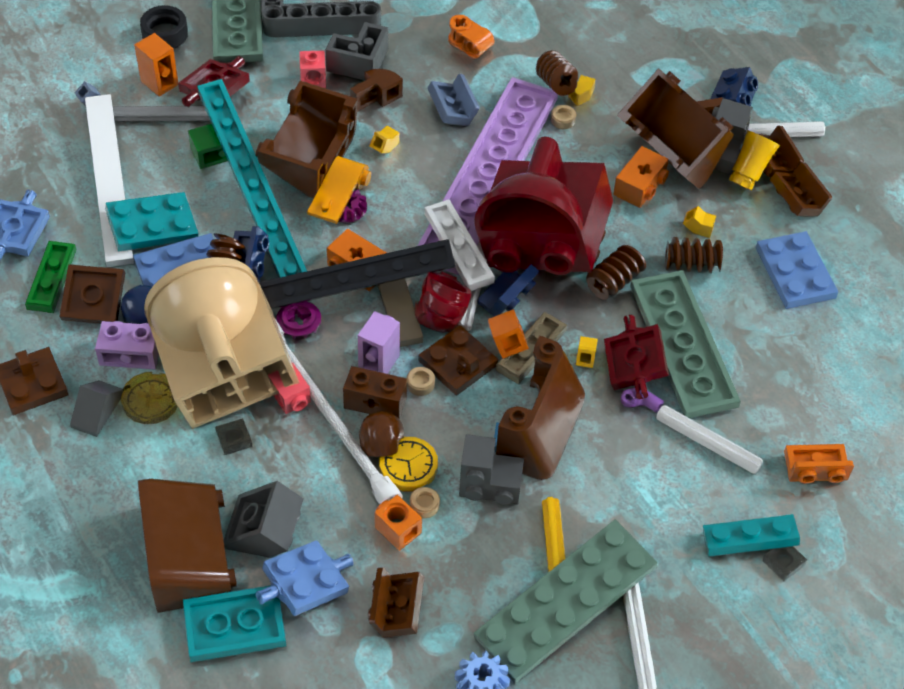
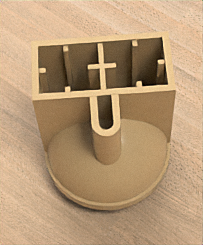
M222 257L191 261L165 274L150 289L144 304L145 315L151 328L174 401L192 429L278 394L276 387L268 377V374L274 371H279L284 387L299 383L271 307L254 272L246 264Z

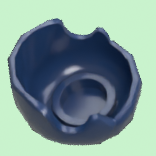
M138 285L125 293L121 302V313L125 323H148L144 304L152 286Z

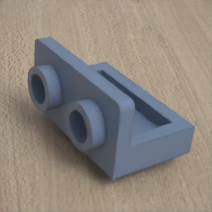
M458 74L453 84L431 81L427 89L443 123L469 126L478 113L479 105L464 74Z

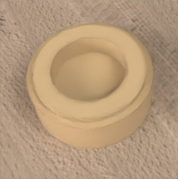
M559 105L552 110L551 123L556 128L569 129L575 125L576 111L572 107Z
M416 367L409 371L407 374V388L412 394L424 396L433 391L435 375L430 369Z
M421 487L412 492L410 507L422 518H430L438 512L440 498L435 490L429 487Z

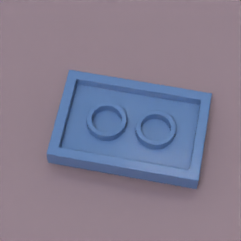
M807 231L757 241L756 250L786 309L836 299L838 290Z
M212 233L133 255L142 284L153 287L160 278L171 270L191 261L208 258L206 255L207 251L213 249L210 246L211 240L214 239Z

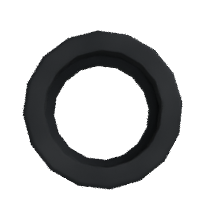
M159 5L144 12L140 18L142 39L156 33L174 49L182 45L188 37L186 16L177 7ZM165 23L177 26L167 32L152 30L156 25Z

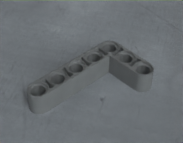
M261 0L263 31L269 37L333 35V33L353 35L360 33L364 22L381 26V7L374 1L284 4V0Z

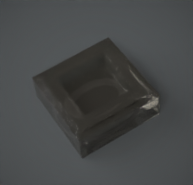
M243 418L215 427L224 456L252 447V440Z
M791 546L771 549L764 555L762 561L785 582L806 564L807 559L795 547Z

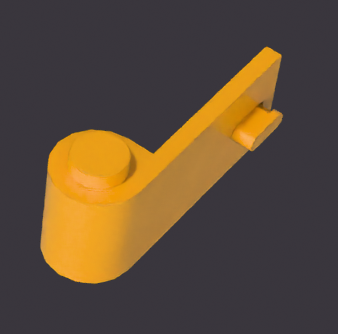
M337 156L315 195L307 214L337 224L355 188L361 190L363 186H368L371 179V171H369L368 165Z

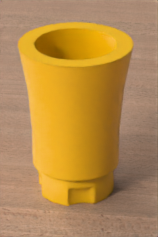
M747 130L729 180L752 191L755 183L759 181L765 167L780 145Z

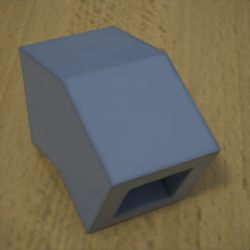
M85 81L75 92L85 107V97L101 95L95 86Z

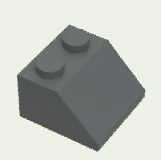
M274 481L239 494L223 540L225 549L263 557H271L287 552L293 541V532L300 518V509L304 499L279 481Z

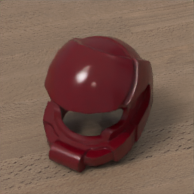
M443 271L440 273L428 272L422 285L420 301L415 302L416 319L421 325L434 331H452L458 326L466 313L472 295L471 290L457 281V277Z

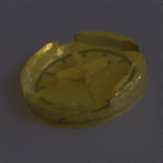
M143 372L132 377L123 388L121 404L125 414L134 422L157 424L167 420L175 413L178 407L174 401L166 374L160 373L159 375L152 374V372Z

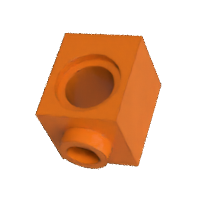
M514 309L488 319L493 339L502 359L529 349Z
M397 494L390 501L385 500L377 507L375 511V528L400 551L422 533V517ZM393 519H399V520H402V521H401V522H398V523H394V522H392L391 520H393Z

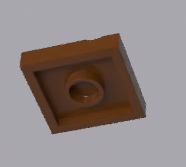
M68 264L59 315L60 319L101 324L102 321H118L126 274L124 269Z
M459 325L421 352L418 356V361L424 367L430 369L435 377L457 396L494 369L498 363V358Z
M50 347L27 354L26 350L15 353V359L0 364V384L13 415L69 396Z

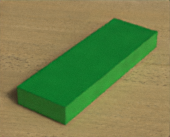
M48 241L25 302L27 310L54 313L66 281L68 264H72L76 253L75 244Z

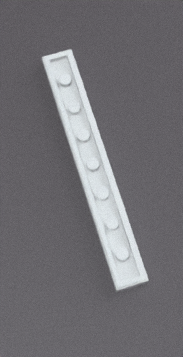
M111 94L85 97L106 266L114 267L134 264L133 250H117L105 210L106 202L125 200Z

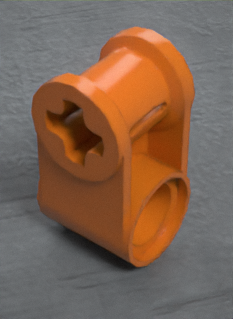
M455 15L450 19L449 26L451 32L449 33L448 41L452 46L460 49L473 59L479 58L494 44L493 34L487 28L470 20L467 16Z

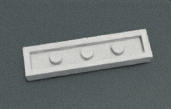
M445 200L425 207V216L439 240L449 239L455 268L465 286L473 291L493 284L495 276L451 201Z

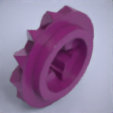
M359 189L353 191L348 203H351V209L346 206L338 222H354L365 215L367 211L366 196L361 195Z
M306 301L281 307L277 313L276 320L284 331V336L291 335L293 339L297 336H303L306 339L308 334H316L318 326L321 325V313L314 304ZM295 314L303 320V325H298L297 321H295Z

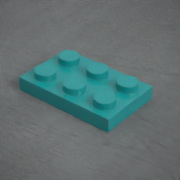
M185 192L106 202L105 205L118 251L178 243L198 237L199 234Z
M270 586L183 599L190 662L286 647L280 600L276 597L260 604V600H257L256 597L257 591Z

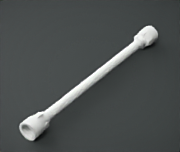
M279 325L278 328L291 362L294 363L310 387V397L370 479L375 499L381 504L385 500L390 501L397 494L403 498L402 493L391 479L377 471L349 430H347L339 416L287 346L284 331Z

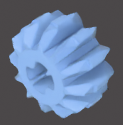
M486 650L483 652L482 657H478L472 652L469 658L470 661L462 659L459 663L460 669L455 672V680L458 682L456 689H506L510 683L509 677L506 676L508 674L507 665H499V655L489 659ZM479 677H484L485 681H480Z

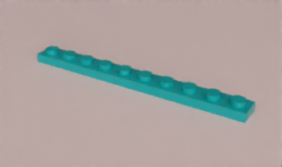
M219 79L198 85V94L255 225L259 226L269 235V248L267 252L278 278L307 272L223 80Z

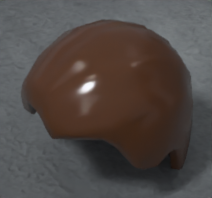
M384 411L369 414L363 420L359 430L360 447L367 456L386 457L396 454L399 441L404 438V428L400 419L392 413Z

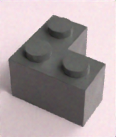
M364 22L357 38L333 33L325 49L326 71L365 80V72L379 69L388 51V27Z
M723 98L720 107H714L712 116L717 120L721 117L726 119L733 126L731 132L734 134L714 170L732 174V168L742 148L746 132L749 129L752 106Z
M466 434L461 461L459 497H466L473 501H496L503 505L510 503L518 504L524 458L495 455L496 438Z

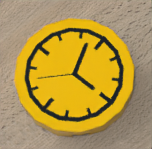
M404 437L399 441L396 454L380 457V473L383 476H388L400 491L413 492L427 483L429 485L434 480L438 472V456L434 448L425 440L417 437Z

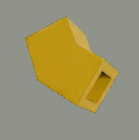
M581 75L575 92L568 95V97L577 106L589 101L594 91L596 79Z
M385 126L381 131L374 133L369 146L380 153H390L399 144V132L389 126Z
M697 206L686 212L683 225L694 234L710 238L716 215L706 213Z
M580 336L576 359L577 366L593 368L598 339Z

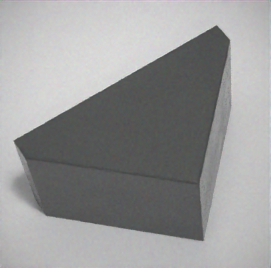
M100 380L80 385L70 423L71 428L97 437L125 394V390Z

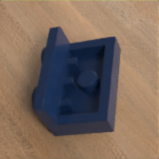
M750 67L723 70L710 99L722 97V99L751 106L754 94L758 90V80L753 75Z
M252 226L251 231H234L233 238L246 247L245 250L236 251V253L243 257L242 260L237 261L250 267L258 282H260V278L264 274L263 262L265 252L269 248V235L259 226Z
M531 264L521 275L517 271L502 272L494 283L478 298L477 303L493 317L502 314L505 310H513L521 301L517 298L521 292L526 296L535 286L536 282L533 279L539 271Z

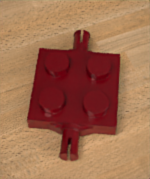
M237 56L236 59L229 63H221L212 59L208 60L178 83L179 92L187 94V96L182 98L183 105L190 107L197 100H201L198 94V85L219 79L223 80L231 97L250 82L249 73L239 70L240 67L245 65V60L240 56Z
M626 315L623 318L625 331L604 339L610 382L614 391L635 386L636 398L643 399L642 394L644 398L648 397L647 382L669 376L661 329L658 324L645 328L636 327L635 316L629 315L628 319Z

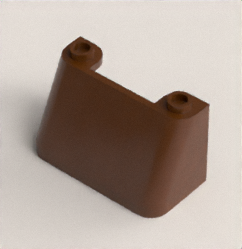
M658 68L617 116L658 153L668 158V162L698 189H701L733 138L734 134L731 132L733 126L723 117L717 120L678 86L681 80L671 71L665 74Z
M300 80L295 90L291 89L289 92L287 104H290V113L274 140L267 138L257 146L256 157H258L259 163L306 196L314 199L334 159L337 156L344 157L352 143L357 125L358 99Z
M539 335L534 346L535 365L534 373L530 380V387H536L539 390V395L532 410L516 406L507 409L498 425L496 455L524 458L522 474L535 479L545 480L552 477L557 469L584 405L585 391L562 346L552 339Z
M151 478L138 480L148 573L157 613L183 609V599L231 592V588L237 587L234 568L228 569L219 515V508L225 507L222 489L216 490L215 484Z

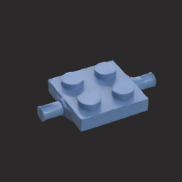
M26 190L21 201L10 202L0 199V261L6 252L29 257L50 218L48 210L32 205L37 197V194L32 190L31 192Z
M316 540L266 560L263 563L262 570L269 578L271 586L257 591V600H260L259 603L263 604L277 597L287 605L293 616L301 614L348 593L349 585L340 571L353 566V559L350 557V554H346L333 560Z

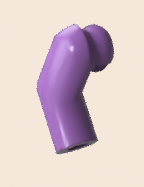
M635 388L627 389L621 394V403L629 408L646 406L655 413L663 406L664 401L648 390V397L644 398L642 394L643 399L636 398Z

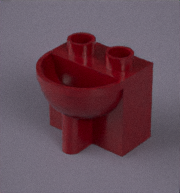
M546 136L540 137L537 140L530 161L501 160L491 190L479 203L474 219L475 229L488 266L502 272L527 269L531 264L537 270H546L556 275H566L571 271L592 272L613 204L605 164L562 162L558 143L553 138Z

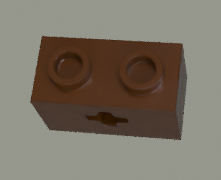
M351 366L343 387L344 408L366 414L384 411L392 413L400 419L407 399V378Z

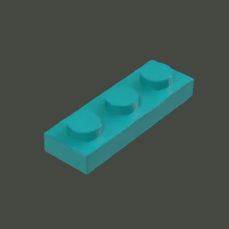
M793 514L703 525V536L708 557L800 546V535Z

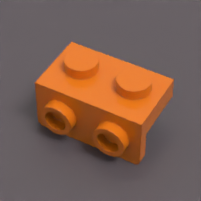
M844 444L786 445L784 450L789 482L808 484L814 481H830L832 483H839L848 480L854 468L853 461L847 460Z

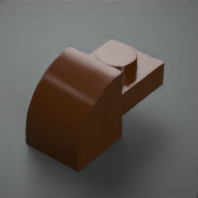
M387 69L366 71L365 81L350 88V97L358 99L357 112L375 102L384 107L403 97V79L397 73Z

